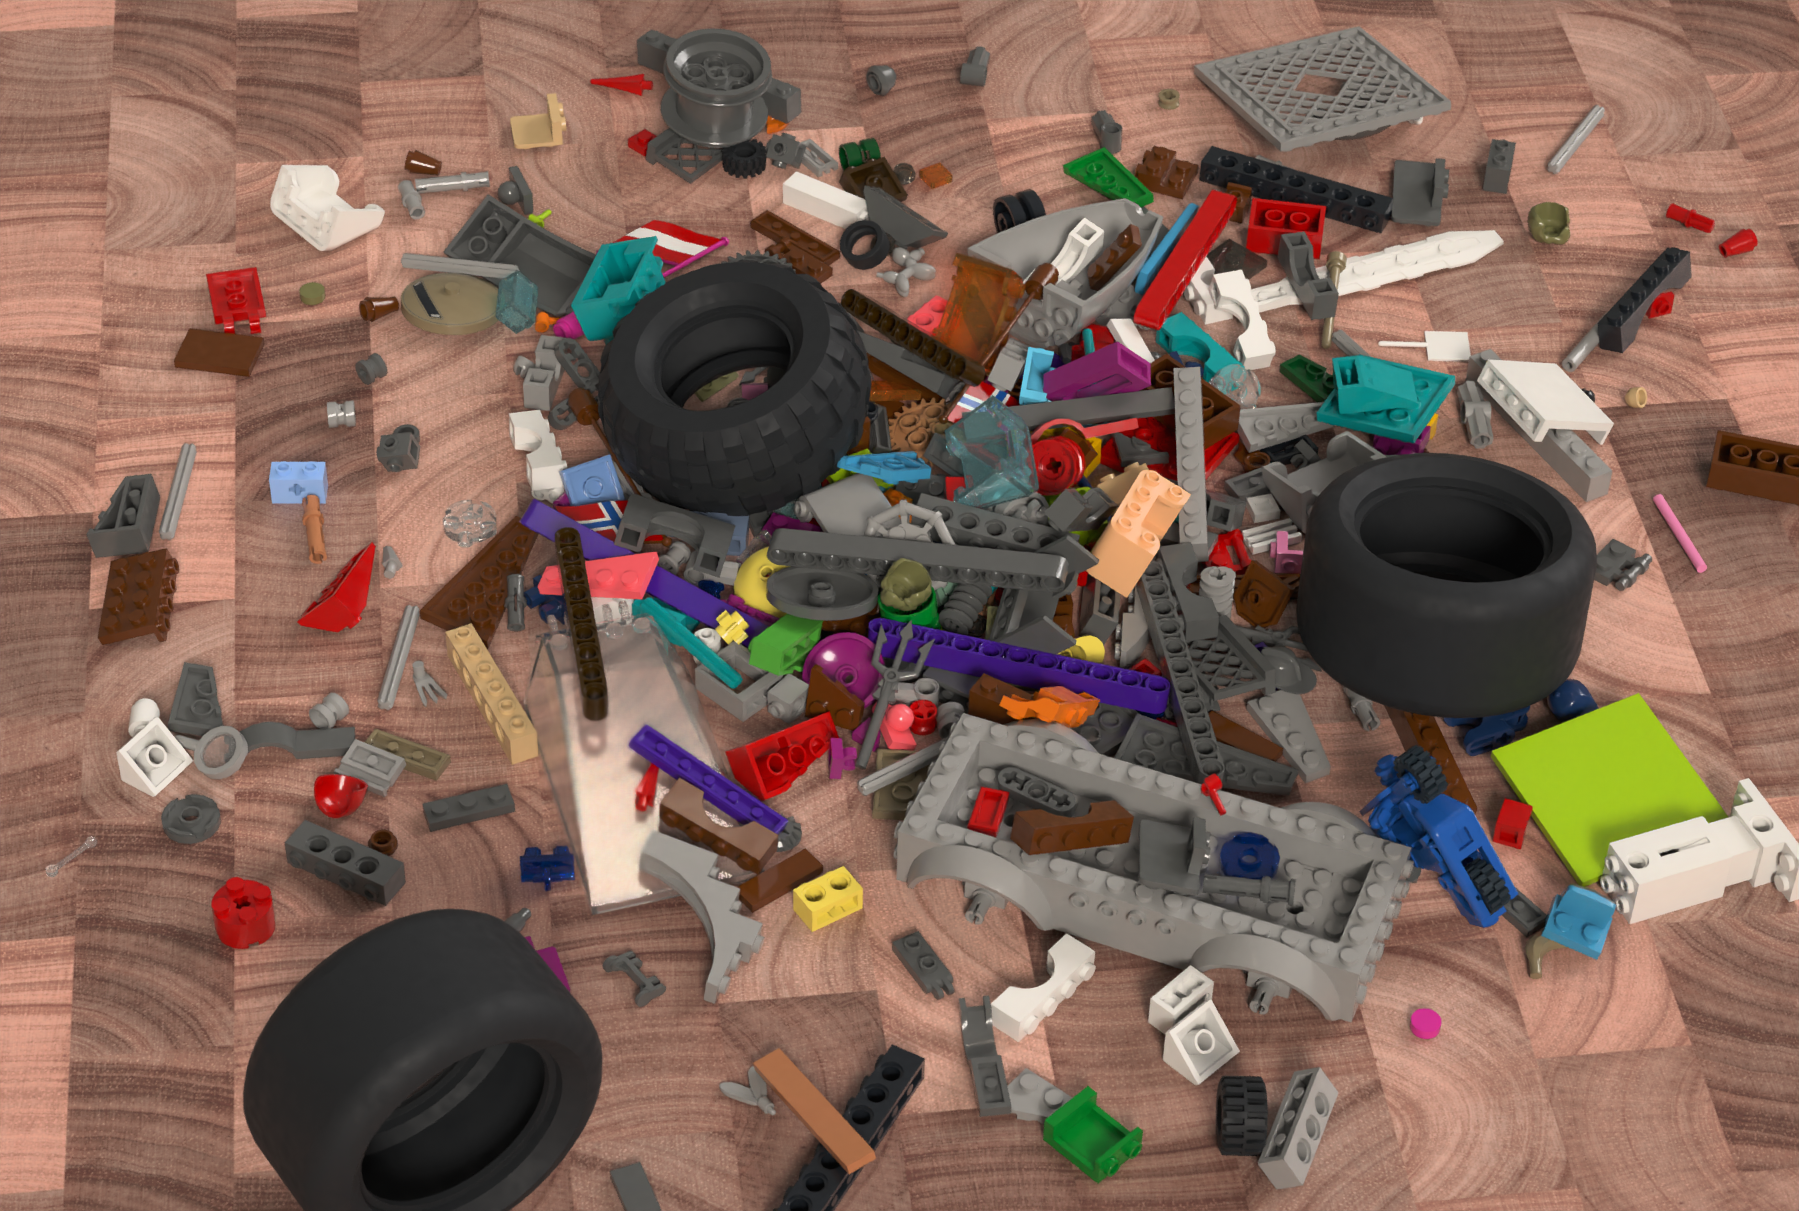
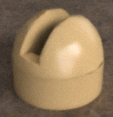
M1643 387L1629 389L1625 395V402L1630 407L1643 408L1647 403L1646 390Z

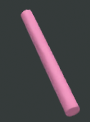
M1656 495L1653 498L1655 505L1697 572H1704L1707 569V565L1663 495Z

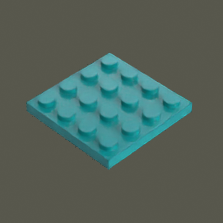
M1359 354V356L1412 372L1418 406L1357 412L1354 414H1339L1334 389L1317 411V421L1414 444L1454 387L1455 376Z

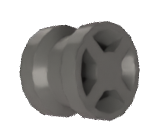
M377 353L368 356L366 361L360 360L356 362L355 365L359 378L366 385L375 382L377 377L383 378L388 373L384 360Z

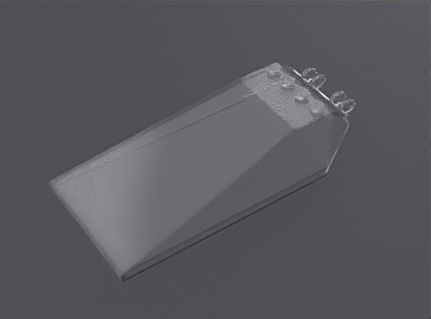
M625 600L619 601L618 606L622 618L613 619L609 604L602 605V614L605 621L596 623L608 688V716L600 721H590L583 715L566 613L564 614V622L567 629L558 630L556 618L554 615L547 616L550 632L536 635L523 702L524 711L537 731L538 754L592 915L681 896L660 879L638 869L641 849L652 830L713 852L707 845L691 840L686 833L676 827L671 828L659 818L660 802L677 781L663 770L659 769L654 807L648 805L644 812L638 811L635 808L636 803L633 802L637 796L635 789L647 772L651 762L633 751L628 745L630 740L645 724L730 780L688 668L654 617L648 613L630 616ZM703 799L704 811L715 823L725 827L744 826ZM718 855L716 867L720 868L717 880L733 885L746 882L757 876L751 871L741 869L731 859Z

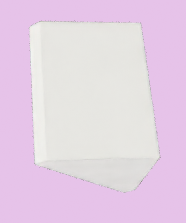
M158 716L153 718L116 752L121 780L152 797L156 796L193 762V759Z
M1207 999L1165 1034L1163 1061L1194 1085H1199L1240 1052L1211 999Z

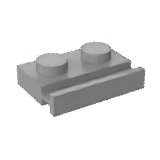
M355 739L342 758L341 765L338 769L334 770V773L358 778L367 783L368 791L386 797L387 790L393 786L405 768L406 762L402 757Z

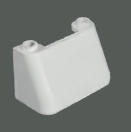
M281 165L270 201L272 212L320 251H332L378 228L385 213V210L376 204H368L364 209H354L336 195L339 178L336 172L327 165Z

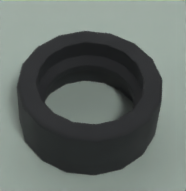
M870 220L853 223L843 232L840 239V250L843 256L856 269L866 270L876 267L887 257L890 249L889 239L881 226ZM866 235L877 236V242L871 251L863 255H854L852 253L854 244L860 238Z

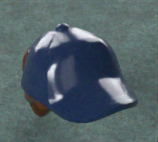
M1567 679L1547 696L1551 712L1562 723L1599 709L1588 689L1579 680Z

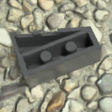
M152 474L126 476L110 498L111 505L107 511H102L98 516L100 521L96 527L89 529L86 535L96 558L149 552L161 498Z

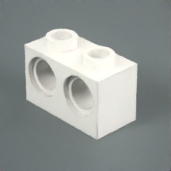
M1190 965L1150 998L1148 1023L1166 1034L1170 1028L1207 999L1212 1000L1214 981Z

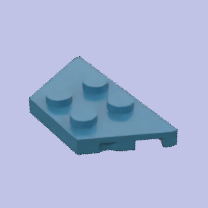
M914 451L843 456L837 463L838 468L883 479V482L894 485L899 484V481L918 483L919 479H930L932 470L928 464H925L922 458H917L916 461L917 453Z

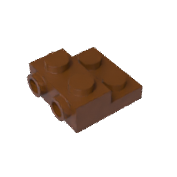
M1153 146L1151 151L1146 150L1143 156V164L1138 163L1136 167L1135 177L1151 192L1183 200L1198 174L1199 165L1176 159L1177 151L1169 150L1165 147Z

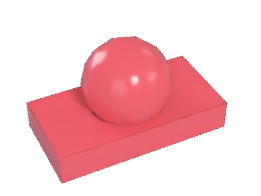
M877 702L874 704L873 708L871 709L873 713H874V710H875V707H876ZM888 704L880 727L888 749L914 751L917 746L910 731L914 721V714L910 707L905 704Z

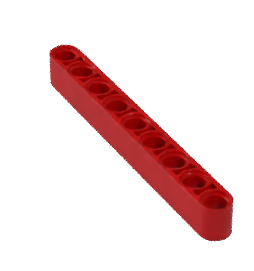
M1217 190L1210 192L1139 302L1134 314V324L1154 330L1161 329L1232 217L1237 204V196Z

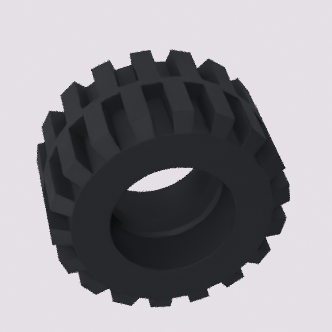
M1222 1076L1218 1084L1216 1098V1137L1221 1155L1261 1156L1266 1145L1268 1125L1265 1083L1261 1076Z

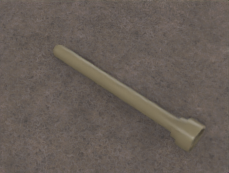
M1334 251L1327 255L1326 267L1330 272L1329 278H1331L1338 290L1340 273L1346 268L1347 257L1342 252ZM1335 317L1324 318L1321 346L1324 349L1331 347Z

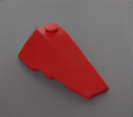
M373 542L356 553L338 572L337 578L322 590L321 593L323 595L318 601H313L297 621L300 626L338 633L345 627L351 629L362 619L360 614L367 604L376 548Z

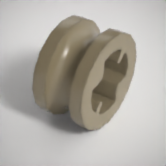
M1174 89L1160 91L1159 106L1166 110L1178 108L1179 92Z

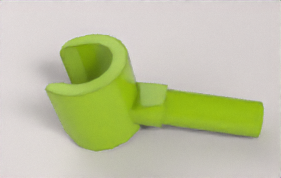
M547 209L538 216L530 214L528 219L544 227L543 220L551 215L552 212L550 209Z

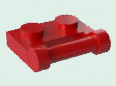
M1240 529L1218 535V541L1209 556V561L1202 562L1204 569L1212 566H1224L1231 568L1236 575L1245 574L1251 559L1243 544L1244 537ZM1226 546H1233L1240 564H1233Z

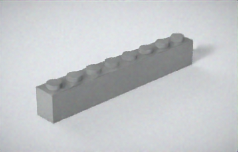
M1492 349L1471 355L1469 357L1466 381H1474L1477 386H1480L1483 398L1486 401H1490L1491 406L1585 502L1607 495L1612 470L1571 429L1549 428L1542 442L1533 441L1477 381L1488 359H1502Z
M1200 367L1174 368L1178 486L1191 494L1179 512L1180 544L1191 542L1198 562L1209 561L1201 371Z

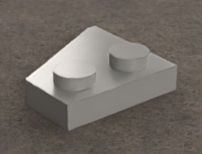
M1027 1068L1008 1085L1011 1113L1017 1114V1119L1035 1120L1044 1124L1046 1118L1072 1099L1071 1096Z

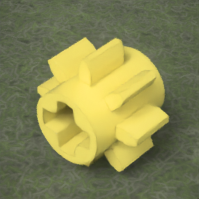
M725 610L716 618L720 625L715 630L728 645L733 640L739 645L748 637L745 630L749 627V624L737 611L730 615Z

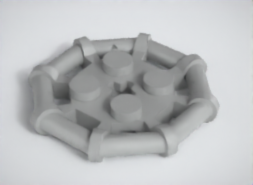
M900 500V503L867 518L868 523L864 536L875 537L878 531L883 534V538L933 543L929 531L935 527L943 544L955 545L942 519L943 514L940 511L934 512L908 503L907 500ZM900 515L902 523L890 530L883 524ZM910 515L924 519L927 523L924 527L909 522ZM867 574L868 577L874 580L878 586V591L881 592L883 590L880 587L881 581L885 576L880 577V575ZM931 580L934 591L941 587L945 588L948 582Z

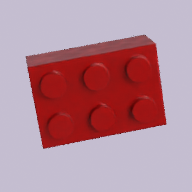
M1252 198L1246 251L1278 255L1282 234L1305 231L1313 246V258L1320 260L1326 206Z

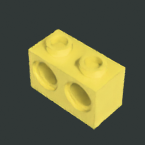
M844 866L834 871H829L823 876L808 883H803L793 889V910L812 932L863 908V888Z

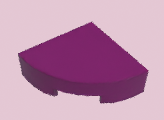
M871 717L852 732V740L861 745L863 744ZM880 730L878 732L872 750L873 752H875L879 747L881 734Z

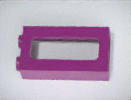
M1117 341L1045 373L1043 392L1047 393L1046 398L1053 402L1140 391L1151 386L1150 363Z

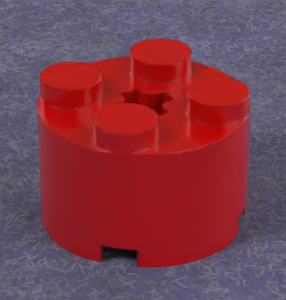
M232 877L213 896L211 907L214 926L223 944L236 949L249 948V944L258 942L260 945L266 942L274 933L276 927L271 890L268 886L257 881Z

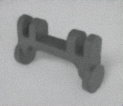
M628 951L619 956H609L602 965L603 969L606 972L624 971L638 985L640 992L635 998V1003L638 1007L647 1005L651 999L662 995L666 991V986L660 983L656 976L647 979L639 969L643 962L636 957L633 951Z

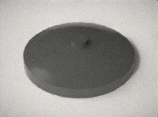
M787 567L775 572L768 578L766 597L775 608L796 617L826 621L845 620L862 616L875 608L878 602V586L874 580L861 573Z

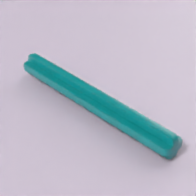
M648 597L641 603L640 608L648 617L731 689L737 688L742 683L743 679L736 670L655 600Z

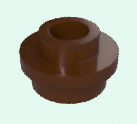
M381 829L371 835L368 847L389 856L397 850L398 841L391 831Z

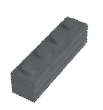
M877 404L879 415L870 426L869 451L872 454L891 453L892 448L886 407Z

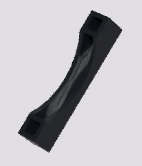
M1667 247L1598 322L1600 349L1623 353L1632 344L1644 315L1656 297L1669 288L1681 289L1692 277L1690 251L1680 250L1676 247Z

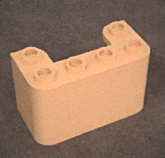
M1143 470L1140 472L1090 552L1099 559V563L1086 571L1127 598L1160 547V541L1191 494L1162 477L1156 471Z

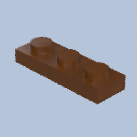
M1130 224L1104 250L1103 254L1089 266L1087 275L1090 289L1099 291L1142 246L1139 227Z

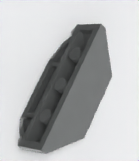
M865 186L864 195L869 220L880 225L888 238L892 237L895 239L894 243L897 246L908 249V247L920 248L947 237L948 233L881 188Z

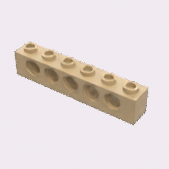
M472 623L446 631L447 656L511 764L513 765L539 756L537 731Z

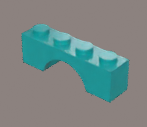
M1180 312L1167 318L1161 329L1157 330L1156 343L1169 354L1170 352L1177 351L1179 355H1188L1201 360L1204 363L1203 379L1222 393L1227 394L1243 386L1245 366L1184 313Z

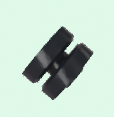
M1032 189L1017 192L1015 196L1009 194L995 199L993 204V218L997 233L1046 215L1040 197Z

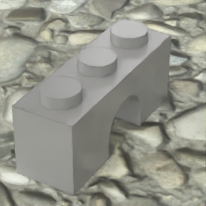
M541 335L535 350V368L528 369L523 383L524 408L544 411L551 410L565 371L556 359L554 350L565 338Z
M1010 337L1005 348L1003 347L988 378V381L992 382L994 388L1000 391H1012L1024 371L1028 347L1030 346Z

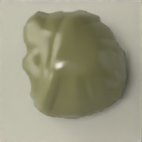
M1543 202L1531 208L1528 213L1527 223L1534 239L1540 243H1553L1556 245H1563L1570 239V218L1567 207L1555 202Z
M900 558L894 561L881 581L880 587L883 589L880 593L881 602L887 607L892 606L902 611L916 610L918 606L929 598L932 592V582L928 571L920 562Z

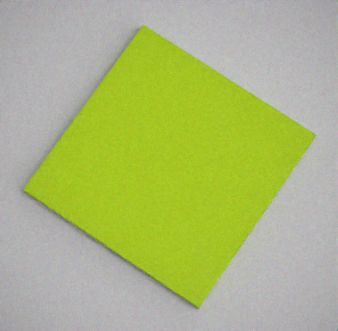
M1639 693L1495 749L1491 753L1492 760L1521 802L1533 807L1532 818L1578 885L1583 887L1600 881L1603 875L1605 857L1611 842L1701 816L1708 823L1729 818Z

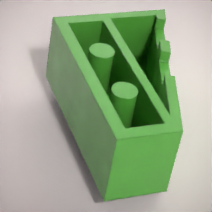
M790 614L780 617L777 622L768 626L765 631L751 640L748 649L751 653L749 664L778 676L791 674L794 670L802 672L807 656L814 646L819 643L823 621L800 618Z

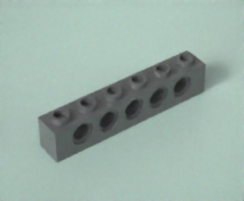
M921 493L917 506L934 512L940 511L943 514L942 519L955 545L1033 553L1066 535L1071 536L1079 543L1080 535L1058 532L1051 527ZM912 516L911 523L924 527L927 521ZM935 527L929 531L932 540L942 543Z

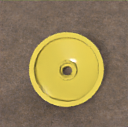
M766 547L752 554L741 565L734 581V595L742 598L745 601L744 605L780 618L787 613L778 610L767 600L766 586L769 577L765 576L768 573L772 575L781 569L791 566H781L770 562L767 558L769 547Z

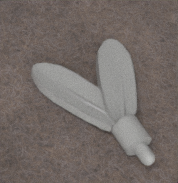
M754 1066L748 1071L750 1088L733 1082H723L720 1084L719 1089L724 1095L750 1105L758 1106L766 1114H776L774 1104L767 1098L766 1082L755 1071Z

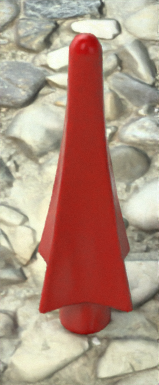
M644 74L590 79L591 84L615 88L642 96L643 90L653 89V81L644 80Z
M653 763L650 764L647 772L635 789L637 796L633 802L636 803L635 808L641 812L646 811L648 805L654 807L660 768Z

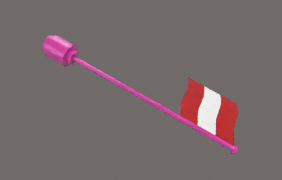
M653 220L612 242L656 236L658 241L652 251L653 255L660 257L663 263L675 265V267L662 273L665 278L723 245L727 246L729 239L727 237L719 239L693 232L672 223ZM574 311L557 320L553 326V332L556 337L575 340L584 335Z

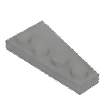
M1319 402L1241 409L1237 432L1250 453L1293 440L1305 434L1309 435L1332 428L1335 425L1317 421V411L1324 403Z
M1279 690L1276 693L1247 702L1246 710L1269 739L1283 748L1282 755L1293 768L1299 770L1298 775L1305 783L1330 774V763L1300 694Z

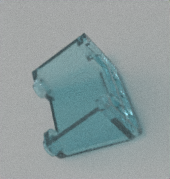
M992 395L945 430L946 449L952 456H957L962 460L966 489L959 486L954 490V502L984 509L1029 497L1039 489L1029 428L1020 416Z

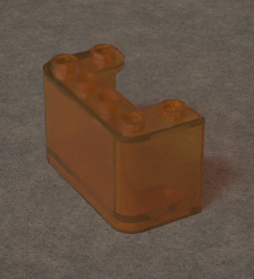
M956 252L952 265L958 267L957 276L952 275L951 280L954 281V285L938 329L934 328L933 333L936 335L935 337L980 364L1017 313L1016 305L1018 299L1023 297L1026 285L1023 284L1022 277L1012 269ZM1009 333L984 366L985 373H991L1001 348L1007 344Z

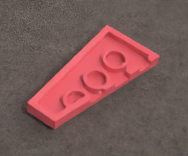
M657 552L585 561L591 597L643 599L659 561ZM557 565L546 567L538 585L540 594L562 595Z

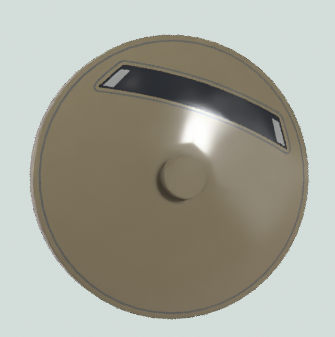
M438 273L421 277L407 285L401 295V311L411 324L422 330L443 335H465L485 330L494 325L500 319L503 312V297L493 284L482 278L461 273Z

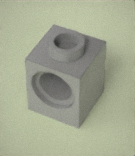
M791 674L786 675L768 691V712L775 718L781 719L790 725L806 710L809 684Z

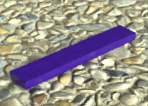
M645 724L630 740L629 748L676 780L681 778L702 790L705 800L742 825L756 821L778 835L787 826L789 820L649 725Z

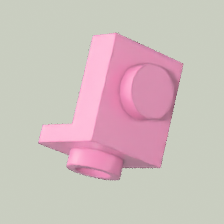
M1277 531L1276 542H1270V558H1274L1275 573L1301 574L1303 551L1288 550V532Z

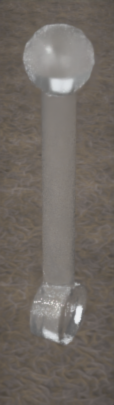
M93 836L88 837L82 846L57 864L48 865L46 867L47 876H56L58 869L87 848L95 847L97 845L96 838Z

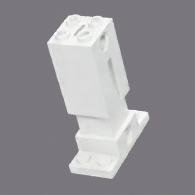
M1747 778L1738 782L1729 818L1708 823L1701 816L1609 843L1600 884L1603 891L1608 893L1616 903L1617 911L1623 914L1629 924L1723 897L1726 886L1747 880L1753 888L1774 882L1777 890L1782 892L1786 899L1791 902L1799 899V843L1752 781Z

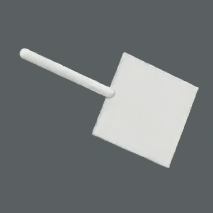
M1424 331L1425 342L1379 341L1378 343L1379 346L1426 347L1428 361L1469 362V357L1471 356L1467 332Z

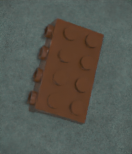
M167 548L111 561L98 632V639L102 645L153 633L159 642L167 640V634L171 628L170 615L174 609L173 595L177 590L176 576L179 573L178 561L176 558H172Z

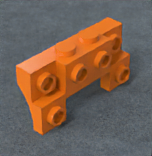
M1063 686L1041 688L1039 692H1034L1033 700L1021 698L1015 694H1012L1011 698L1003 695L999 706L1007 709V715L1018 720L1035 717L1045 722L1051 723L1055 721L1069 728H1074L1082 725L1088 716L1094 715L1100 699L1086 692L1076 694Z

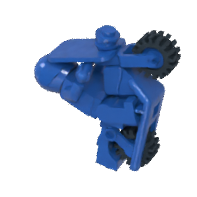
M1414 745L1400 756L1393 757L1390 754L1378 760V766L1374 772L1377 776H1381L1380 783L1387 788L1373 798L1359 812L1364 816L1373 810L1368 821L1370 828L1378 838L1411 847L1409 860L1414 861V867L1425 868L1426 870L1431 869V871L1439 874L1438 882L1444 890L1449 892L1462 916L1466 917L1469 924L1482 928L1494 925L1499 920L1498 917L1506 912L1504 905L1510 901L1509 899L1512 900L1516 897L1518 891L1473 810L1468 805L1442 794L1448 786V782L1445 781L1446 776L1441 773L1442 768L1440 764L1436 765L1437 761L1435 758L1430 756L1427 750L1424 752L1423 747Z

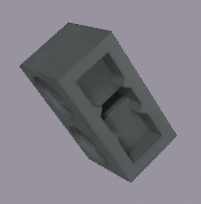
M1492 139L1484 178V191L1507 194L1516 146L1515 142Z

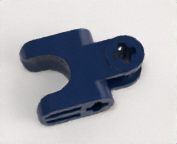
M1530 706L1496 716L1480 718L1442 717V719L1450 727L1467 725L1474 728L1466 733L1463 748L1468 755L1477 756L1511 743L1515 737V732L1526 728L1528 723L1526 713L1530 710Z

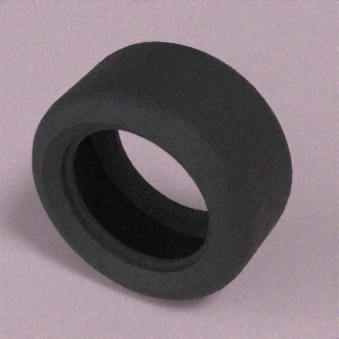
M1448 453L1404 454L1366 462L1344 472L1333 480L1319 494L1313 504L1307 521L1297 597L1296 616L1299 634L1312 658L1330 677L1356 694L1376 703L1405 712L1443 718H1480L1514 712L1535 704L1554 692L1567 680L1581 653L1597 567L1595 539L1585 518L1568 498L1545 482L1513 467L1482 458Z
M465 909L429 910L395 919L360 935L324 959L289 992L267 1021L252 1050L245 1075L243 1109L246 1123L256 1145L304 1211H510L530 1195L555 1170L584 1130L600 1091L603 1066L602 1046L598 1033L586 1011L520 932L500 918L487 913Z

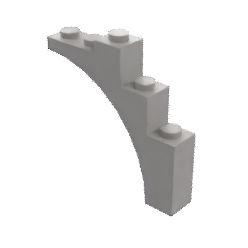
M652 830L641 849L638 869L660 879L677 891L690 904L703 923L710 942L712 968L706 982L704 1000L715 1004L720 993L725 995L731 981V977H729L731 971L736 972L741 961L749 963L753 953L759 954L765 937L761 936L763 923L739 915L742 907V902L738 901L740 888L717 880L720 868L716 867L718 854Z

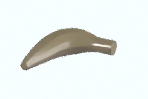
M1542 931L1534 934L1526 942L1525 950L1529 960L1530 978L1532 979L1542 977V959L1546 953L1556 949L1568 948L1541 936Z

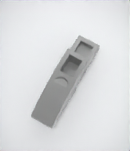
M1137 583L1130 592L1128 603H1134V605L1128 606V613H1123L1122 624L1116 626L1115 640H1121V643L1115 644L1114 659L1120 660L1119 668L1128 669L1136 662L1151 638L1137 592Z

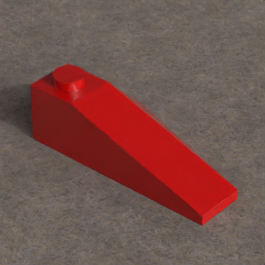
M829 711L725 751L734 778L759 800L764 801L786 792L792 786L791 784L799 776L803 775L808 770L807 768L829 749L830 738H839Z

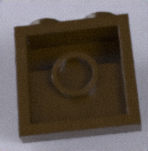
M885 157L877 160L870 159L865 164L857 167H848L843 171L839 181L845 192L865 199V186L881 188L900 202L905 201L908 196Z

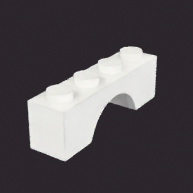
M1084 218L1069 233L1064 247L1051 263L1059 272L1056 284L1061 280L1069 284L1103 249L1104 230ZM1031 274L1022 282V291L1026 292L1024 285Z
M1242 270L1213 275L1209 291L1216 309L1236 316L1241 321L1245 330L1237 338L1233 349L1236 360L1245 366L1244 371L1270 367L1273 356L1276 353L1273 341L1269 340L1267 325L1260 317L1259 305L1257 300L1252 297L1249 280L1245 279Z
M540 410L509 413V436L514 448L531 452L526 454V477L532 491L564 487L559 471L567 469V463L565 460H562L560 447H556L554 433H550L548 419L543 418Z
M1066 933L1048 950L1046 971L1051 978L1043 985L1035 988L1023 989L1009 986L991 1003L992 1025L1017 1042L1027 1034H1032L1041 1020L1046 1016H1051L1060 1002L1065 998H1070L1078 985L1092 977L1096 968L1094 965L1095 951Z

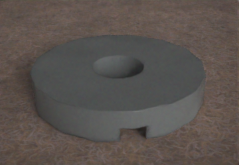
M185 795V799L179 801L176 798L164 808L161 815L164 833L169 839L184 844L199 843L212 837L218 831L221 824V816L217 804L213 799L204 795ZM190 816H196V817H198L197 819H195V820H193V821H186V820H185L187 817H190Z

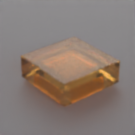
M940 162L919 170V177L931 189L952 182L953 175Z

